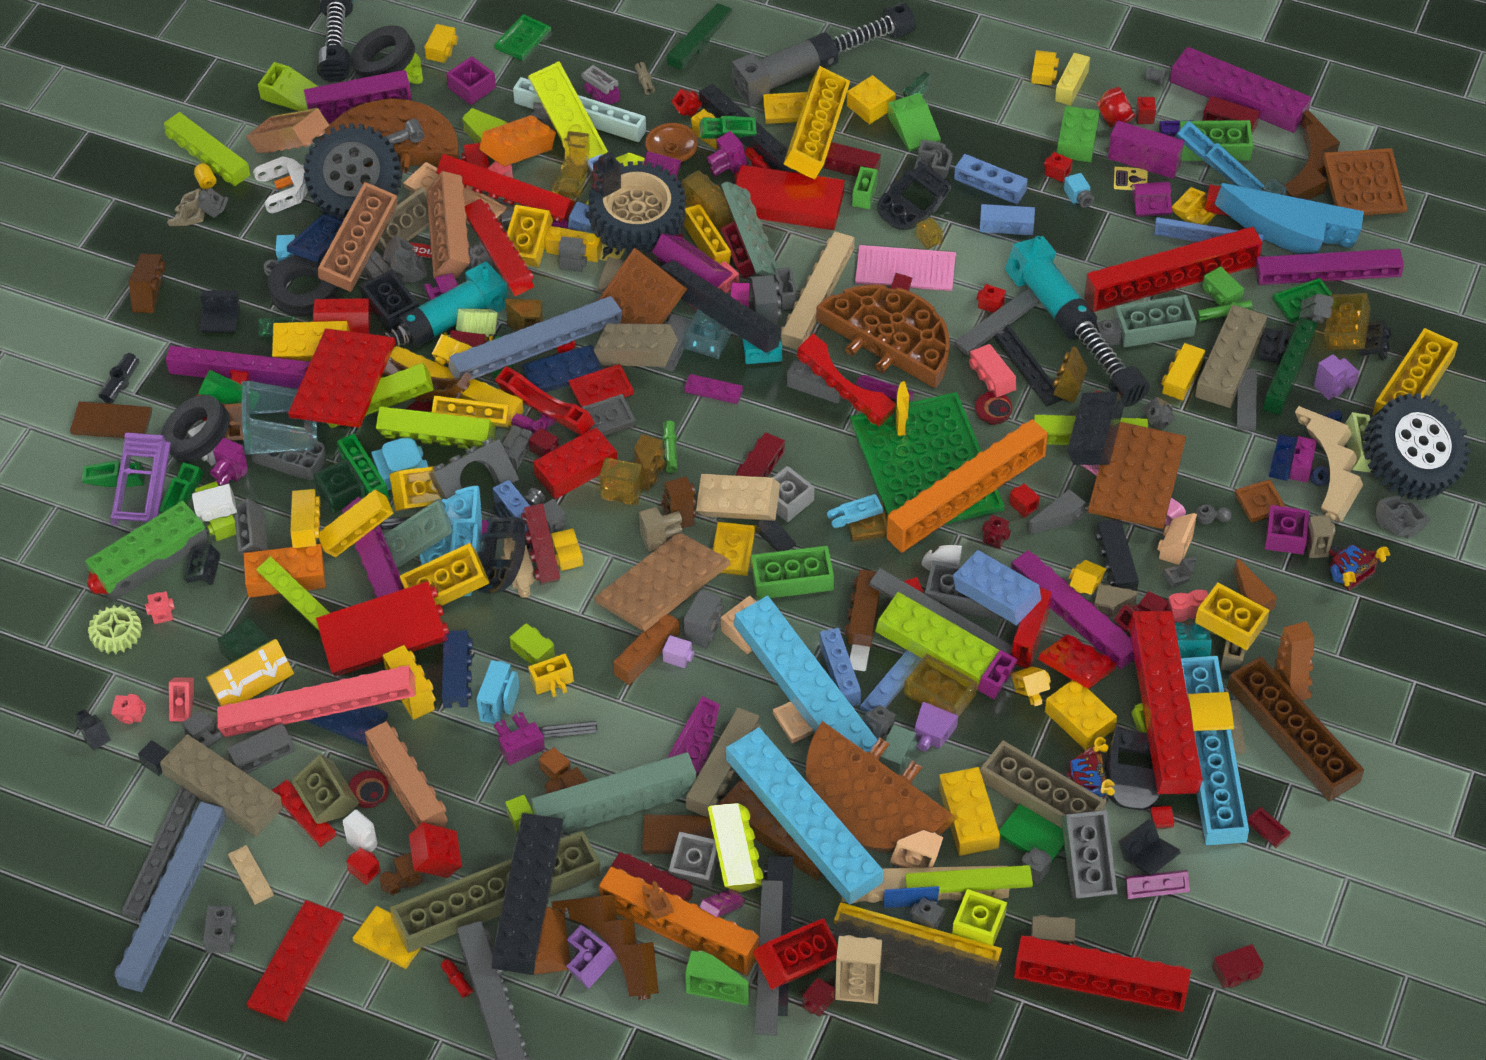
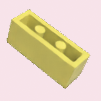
M1073 53L1056 86V102L1072 105L1089 72L1090 57Z

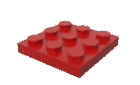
M1068 634L1041 652L1038 660L1087 689L1114 671L1117 665L1109 656L1100 654L1093 647L1083 644L1076 637Z

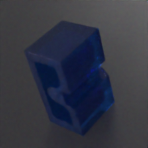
M1278 435L1269 477L1288 481L1297 438Z

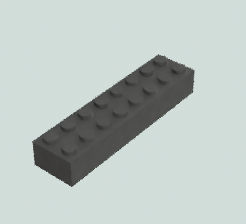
M482 921L458 927L460 949L495 1060H530L529 1055L526 1054L523 1036L519 1032L518 1020L513 1013L514 1008L511 999L509 1000L506 983L502 979V971L492 969L494 946L491 945L488 927L484 928Z

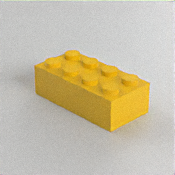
M347 321L274 323L272 357L311 362L325 328L350 331Z
M471 543L400 575L404 589L427 581L432 586L435 585L439 596L436 597V601L441 606L489 584L479 556Z
M979 767L939 774L938 788L944 808L956 818L950 825L958 855L963 856L998 849L1000 833Z

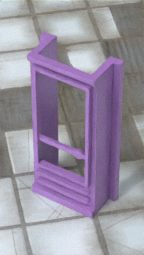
M125 433L114 505L110 517L111 525H119L120 520L147 523L159 515L171 445L170 442H166L163 435ZM131 456L153 457L152 471L131 470L129 468ZM130 473L151 474L145 513L122 512L127 477Z

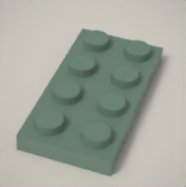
M438 499L386 533L384 538L397 568H399L453 531L444 504Z

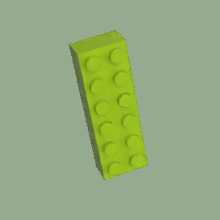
M380 406L376 429L388 440L408 437L412 440H420L423 444L432 445V442H437L445 447H450L453 444L458 445V448L469 449V446H476L478 448L483 445L482 442L491 437L494 440L496 427L490 419Z
M897 592L879 618L875 632L975 690L978 689L982 676L1000 651Z

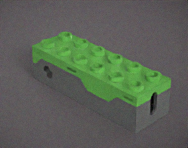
M181 501L85 560L89 572L87 580L89 589L94 594H104L111 603L188 556L192 547L207 544L209 541L203 522L184 501Z

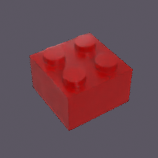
M422 823L409 834L415 871L449 878L462 867L457 831Z

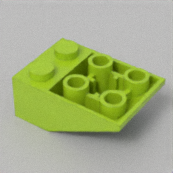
M273 62L258 83L260 99L297 111L307 110L304 89L319 87L291 67Z

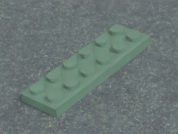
M724 182L721 185L756 274L761 276L774 275V281H776V269L780 267L774 259L773 250L769 247L768 237L763 232L762 222L757 217V210L751 202L749 191L736 184Z

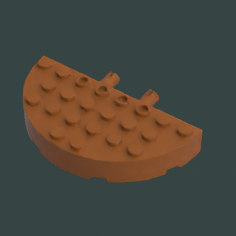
M390 98L361 104L340 115L326 129V133L329 135L331 134L330 128L332 127L338 131L340 130L339 125L344 124L345 129L349 128V123H354L355 128H358L359 124H364L365 129L368 126L373 127L375 133L378 130L384 137L405 129V123L408 120L417 119L423 129L424 138L419 142H412L410 139L393 145L401 164L402 173L404 168V173L409 171V165L422 166L425 162L438 167L443 154L460 159L458 140L451 123L435 109L411 100ZM367 162L365 167L369 168V165L372 166L373 163Z
M862 285L845 289L843 293L836 296L833 294L816 307L817 322L852 341L845 347L848 355L854 356L863 347L882 358L875 364L876 370L880 371V373H884L893 364L933 388H936L943 379L949 360V332L942 316L940 317L936 309L922 297L898 287L897 289L886 288V285Z
M822 721L812 738L806 761L807 783L864 849L881 853H893L898 840L922 830L941 835L955 821L956 818L951 812L912 785V780L922 769L920 765L911 760L902 775H898L879 760L890 745L881 737L878 738L869 752H865Z

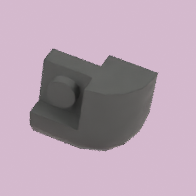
M922 139L914 169L918 167L917 163L921 161L945 179L952 162V153L943 143Z
M396 235L385 248L384 260L391 264L390 266L394 272L398 273L400 281L408 283L420 281L427 276L423 258L418 257L413 251L414 246Z
M1400 496L1379 500L1376 508V518L1381 529L1389 528L1396 537L1405 535L1409 539L1424 529L1430 521L1427 514L1414 501L1409 503L1402 500Z

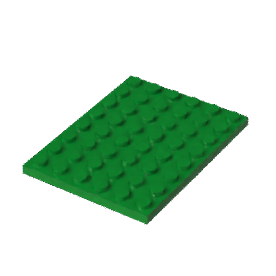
M957 392L910 402L905 435L898 436L896 430V407L894 413L880 426L871 423L864 413L850 416L851 425L880 500L883 503L887 518L890 512L899 509L906 501L914 499L921 491L929 489L936 481H941L951 471L957 470L966 461L972 460L978 453L982 452ZM998 489L946 524L1004 511V504Z

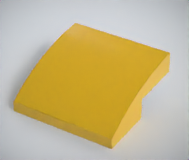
M1190 187L1172 206V211L1189 223L1207 225L1216 215L1205 210L1206 193Z
M905 381L900 383L897 393L896 430L898 436L905 435L906 419H908L909 393Z
M1228 692L1188 694L1194 731L1234 729Z

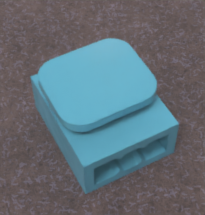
M408 437L385 443L382 449L371 452L373 464L385 481L388 490L392 489L390 473L428 467L427 461L422 460L423 451L421 446L417 447L415 440Z
M491 660L476 699L480 721L491 724L500 723L504 710L505 714L510 715L519 694V678L517 671H512L511 673L510 664Z

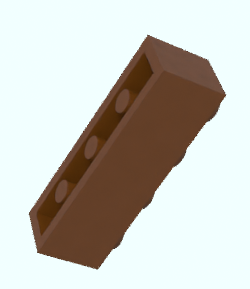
M859 570V576L854 578L853 588H856V593L852 592L851 604H853V608H849L848 620L851 621L850 624H846L845 628L848 644L872 646L881 592L869 586V583L877 573L876 571Z

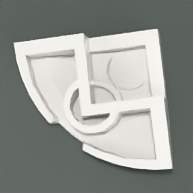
M943 545L939 546L938 550L932 553V550H929L923 557L922 566L930 571L932 560L959 566L962 546Z

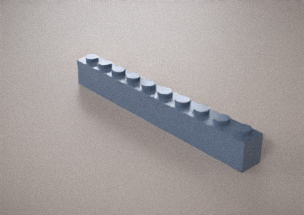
M612 296L600 299L594 303L586 304L578 309L570 310L562 315L554 316L546 321L472 347L469 350L456 353L449 357V370L454 378L460 377L467 371L472 376L470 379L472 380L601 331L605 328L606 323L619 324L621 323L622 310Z
M200 802L198 808L194 809L192 820L185 827L181 842H178L176 845L175 855L173 859L169 860L167 871L164 877L160 878L156 893L150 898V906L147 912L143 913L141 924L134 931L130 946L124 951V959L121 965L116 967L115 977L119 986L143 992L226 820L222 807Z

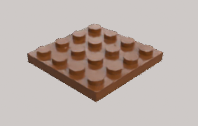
M1392 148L1324 153L1323 160L1335 206L1364 211L1363 215L1405 213L1407 211Z
M634 248L598 300L612 296L622 310L621 323L619 324H663L687 288L642 252Z

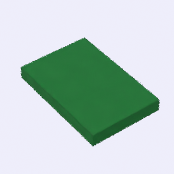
M523 14L494 44V48L523 61L550 33L551 26Z
M1321 278L1278 292L1272 296L1273 301L1290 324L1299 321L1300 311H1302V300L1316 294L1332 297L1333 305L1330 308L1338 307V301Z
M1021 804L1017 806L999 829L1001 839L1025 853H1030L1034 847L1047 852L1052 857L1051 864L1065 847L1062 828Z

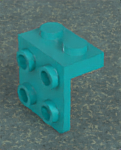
M743 339L746 364L782 361V342H779V347L769 353H765Z
M1180 622L1175 623L1181 658L1211 656L1212 640L1208 629L1197 623H1193V625H1185Z

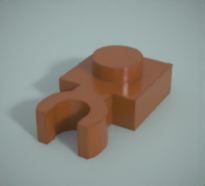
M653 881V890H647L644 885L642 886L643 895L647 897L645 904L653 920L673 913V907L665 892L658 893V884Z

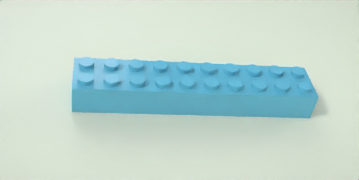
M769 596L736 613L734 618L735 628L804 720H806L807 724L813 728L814 733L821 722L824 721L865 752H869L877 742V738Z
M1218 656L1181 658L1187 695L1224 692ZM1231 729L1194 731L1203 779L1197 799L1205 845L1246 843L1249 828Z
M760 727L726 747V761L849 905L883 883V869Z

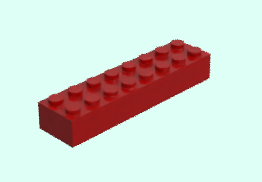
M1021 935L1014 978L1183 1012L1191 969H1186L1183 966L1166 965L1159 961H1146L1139 957H1126L1119 953L1101 952L1095 948L1086 949L1075 944L1067 945L1058 943L1055 940L1047 941L1034 936Z

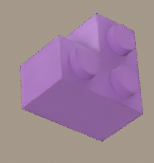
M1331 355L1319 362L1314 387L1330 400L1341 395L1346 389L1353 388L1358 382L1359 371L1345 358L1339 360L1336 356Z
M582 925L567 939L578 954L566 967L579 982L589 989L617 957L605 942Z

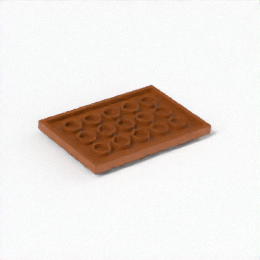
M1120 422L1110 465H1100L1088 513L1164 529L1186 436Z

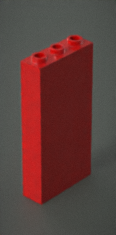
M741 165L740 171L736 172V185L749 191L751 202L757 210L758 219L835 231L845 191V180L821 176L813 179L801 173Z
M427 581L317 617L316 621L331 673L337 677L383 662L384 654L403 645L408 651L411 650L413 652L447 641L449 628L447 623L442 621L441 616L444 615L441 604H437L436 597H439L436 586H432Z

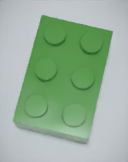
M1065 106L1058 141V154L1072 160L1092 161L1100 110Z

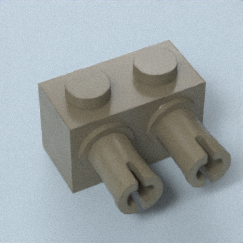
M653 507L639 512L640 535L648 552L656 550L663 545L667 538L682 533L680 525L682 518L679 511L662 515L658 507Z

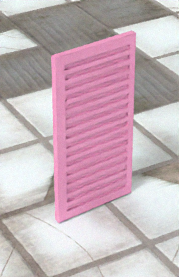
M859 245L855 284L891 286L895 273H899L913 278L910 288L952 291L956 252Z

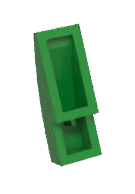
M703 117L699 122L700 139H718L729 131L737 138L756 135L755 117Z
M117 460L83 466L82 482L95 486L117 487L121 462ZM140 462L130 463L129 465L131 470L145 471ZM128 474L126 487L144 486L145 474Z
M182 463L177 477L172 478L159 512L163 513L181 501H184L186 505L188 504L204 474L200 467Z

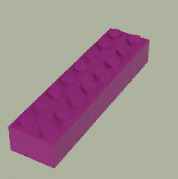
M1190 47L1184 50L1171 69V83L1209 99L1211 96L1260 111V120L1292 133L1301 124L1302 113L1310 108L1312 97Z

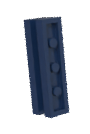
M468 630L449 631V634H447L448 640L444 641L443 706L444 708H452V702H459L460 707H468V699L472 698L471 687H468V683H472V671H469V666H472V654H469V650H473V640L469 638Z

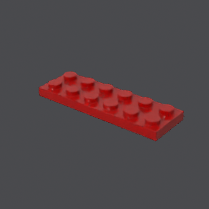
M305 900L248 1000L247 1007L286 1022L344 919L343 914Z

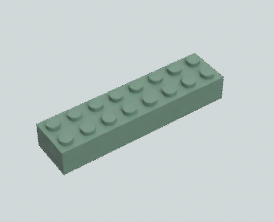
M687 752L532 798L533 813L535 815L563 819L562 834L566 832L571 833L579 828L591 827L599 822L611 821L616 817L631 815L636 811L651 809L656 805L668 804L676 799L686 798L696 781V771Z

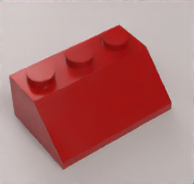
M369 298L315 299L313 321H347L350 332L370 334L371 307Z

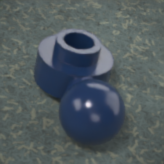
M1324 466L1314 468L1310 473L1312 483L1316 486L1327 484L1330 481V471Z

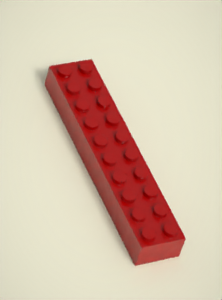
M1254 227L1095 270L1087 273L1084 298L1090 308L1097 312L1203 282L1206 274L1219 267H1222L1228 274L1255 267L1257 257H1260L1262 240Z
M1133 611L1129 628L1157 793L1198 794L1203 779L1173 612Z

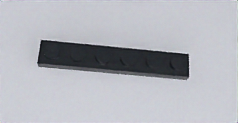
M1009 324L1001 332H996L994 339L1045 406L1048 407L1062 401L1063 398L1053 395L1055 391L1053 382Z

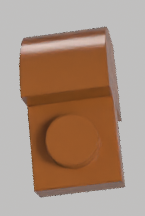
M244 403L225 404L224 407L230 416V423L225 438L231 441L246 440L247 425L245 422Z

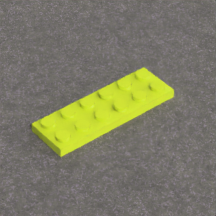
M557 62L529 75V81L576 168L585 165L586 160L600 154H607L608 151L561 63Z

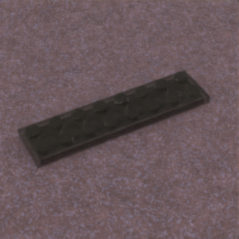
M840 912L833 934L837 945L839 936L846 935L856 938L873 937L877 940H882V971L980 1002L991 1003L1003 963Z

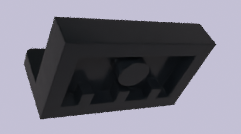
M1384 320L1363 324L1360 353L1362 356L1380 353L1382 359H1387V352L1390 351L1389 338H1391L1392 333Z
M1284 325L1283 331L1270 328L1264 329L1258 360L1280 364L1281 357L1284 356L1287 349L1284 343H1288L1290 333L1287 332L1288 325Z
M210 543L192 547L183 579L187 583L204 580L209 585H213L221 556L220 552Z

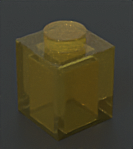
M931 217L917 224L916 237L928 250L943 242V230Z

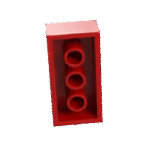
M597 427L533 461L535 477L554 499L565 495L618 465L616 449Z
M822 918L768 941L752 952L771 990L834 962L837 959L838 945L825 919Z

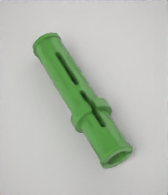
M1247 300L1237 303L1233 301L1227 305L1197 310V314H1199L1197 315L1198 321L1228 316L1232 305L1253 311V307H1250L1253 306L1252 301Z
M666 421L663 423L664 436L662 437L665 444L666 472L674 473V470L675 472L678 470L676 454L677 436H675V423L673 421Z

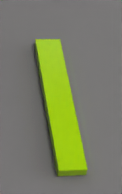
M1030 865L905 873L906 888L939 886V893L966 892L967 889L981 891L1026 888L1033 885Z

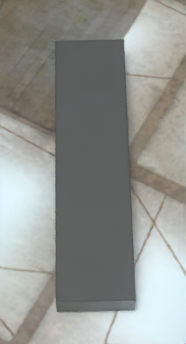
M1247 369L1238 388L1237 430L1256 431L1257 369Z

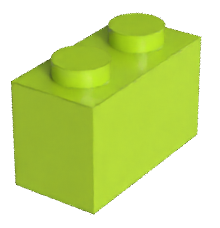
M527 623L509 637L511 649L531 665L555 657L553 642L549 638H544L535 627H531Z

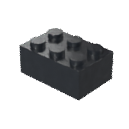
M392 270L360 285L362 299L369 298L371 311L389 333H392V329L394 331L397 330L396 318L415 307H419V303Z

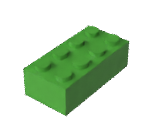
M1250 120L1190 121L1214 144L1218 143L1237 161H1251L1253 139ZM1180 121L1179 131L1188 121ZM1184 145L1182 161H1204Z
M828 546L751 555V570L757 600L766 596L776 598L834 590V574Z

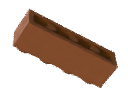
M667 614L643 632L613 662L614 675L630 685L663 652L662 650L669 636L678 637L680 635L679 620Z

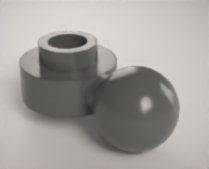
M1201 505L1196 509V520L1201 524H1210L1215 518L1220 522H1227L1232 516L1231 511L1226 507L1215 511L1210 505Z

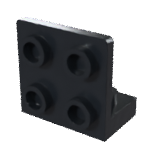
M201 290L200 298L203 310L200 332H236L240 310L237 290Z
M1150 819L1118 841L1124 860L1149 875H1153L1181 854L1180 849L1159 838L1155 823Z

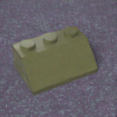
M321 754L291 780L313 819L318 824L345 817L359 804L335 763Z

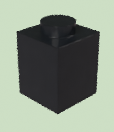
M151 740L138 753L141 765L160 776L163 773L160 762L169 751Z

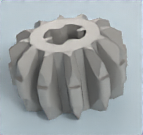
M481 242L477 246L473 244L472 247L468 248L470 264L467 268L472 269L485 261L491 267L493 266L494 262Z

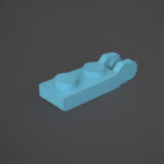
M874 494L831 509L827 512V516L830 519H834L831 524L834 528H838L846 523L849 524L883 513V507L878 497Z

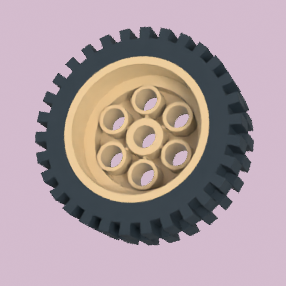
M630 161L628 166L624 167V164L620 163L621 189L603 197L591 185L588 197L592 231L595 230L597 238L601 236V242L606 243L608 241V247L613 248L617 245V251L622 252V249L626 248V253H631L632 249L636 248L640 252L641 249H646V253H650L651 248L656 246L662 234L679 236L681 233V228L684 227L685 191L681 187L682 183L680 180L676 181L677 177L674 174L670 176L668 169L662 172V166L660 165L653 168V163L650 162L647 163V166H643V161H638V165H633V161Z

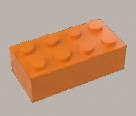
M530 115L483 131L479 149L502 166H507L552 150L556 132L548 125L539 121L535 116Z
M321 544L310 547H289L244 553L245 584L249 598L280 594L256 570L270 556L306 591L326 588L324 555Z

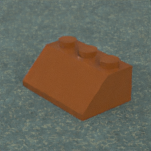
M547 907L534 974L568 970L566 966L570 963L565 913H561L559 910H552L550 907Z

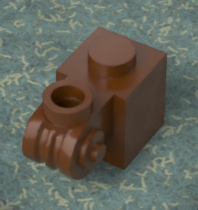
M578 767L564 772L560 779L548 781L544 787L546 794L588 781Z
M411 852L393 859L396 870L394 875L386 871L380 876L382 890L390 895L399 893L401 888L415 887L424 882L422 872L414 870Z

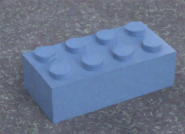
M979 550L953 575L957 591L1015 625L1041 601L1040 587L1037 583Z

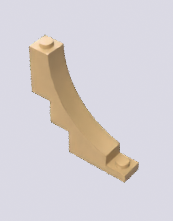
M1298 406L1295 414L1299 423L1307 426L1310 436L1317 440L1329 460L1330 483L1321 509L1324 516L1330 515L1332 522L1336 520L1341 523L1363 486L1360 476L1350 473L1358 460L1355 452L1345 447L1352 435L1346 424Z

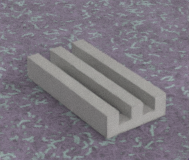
M594 65L581 74L582 79L605 94H608L609 90L612 91L614 86H618V80Z

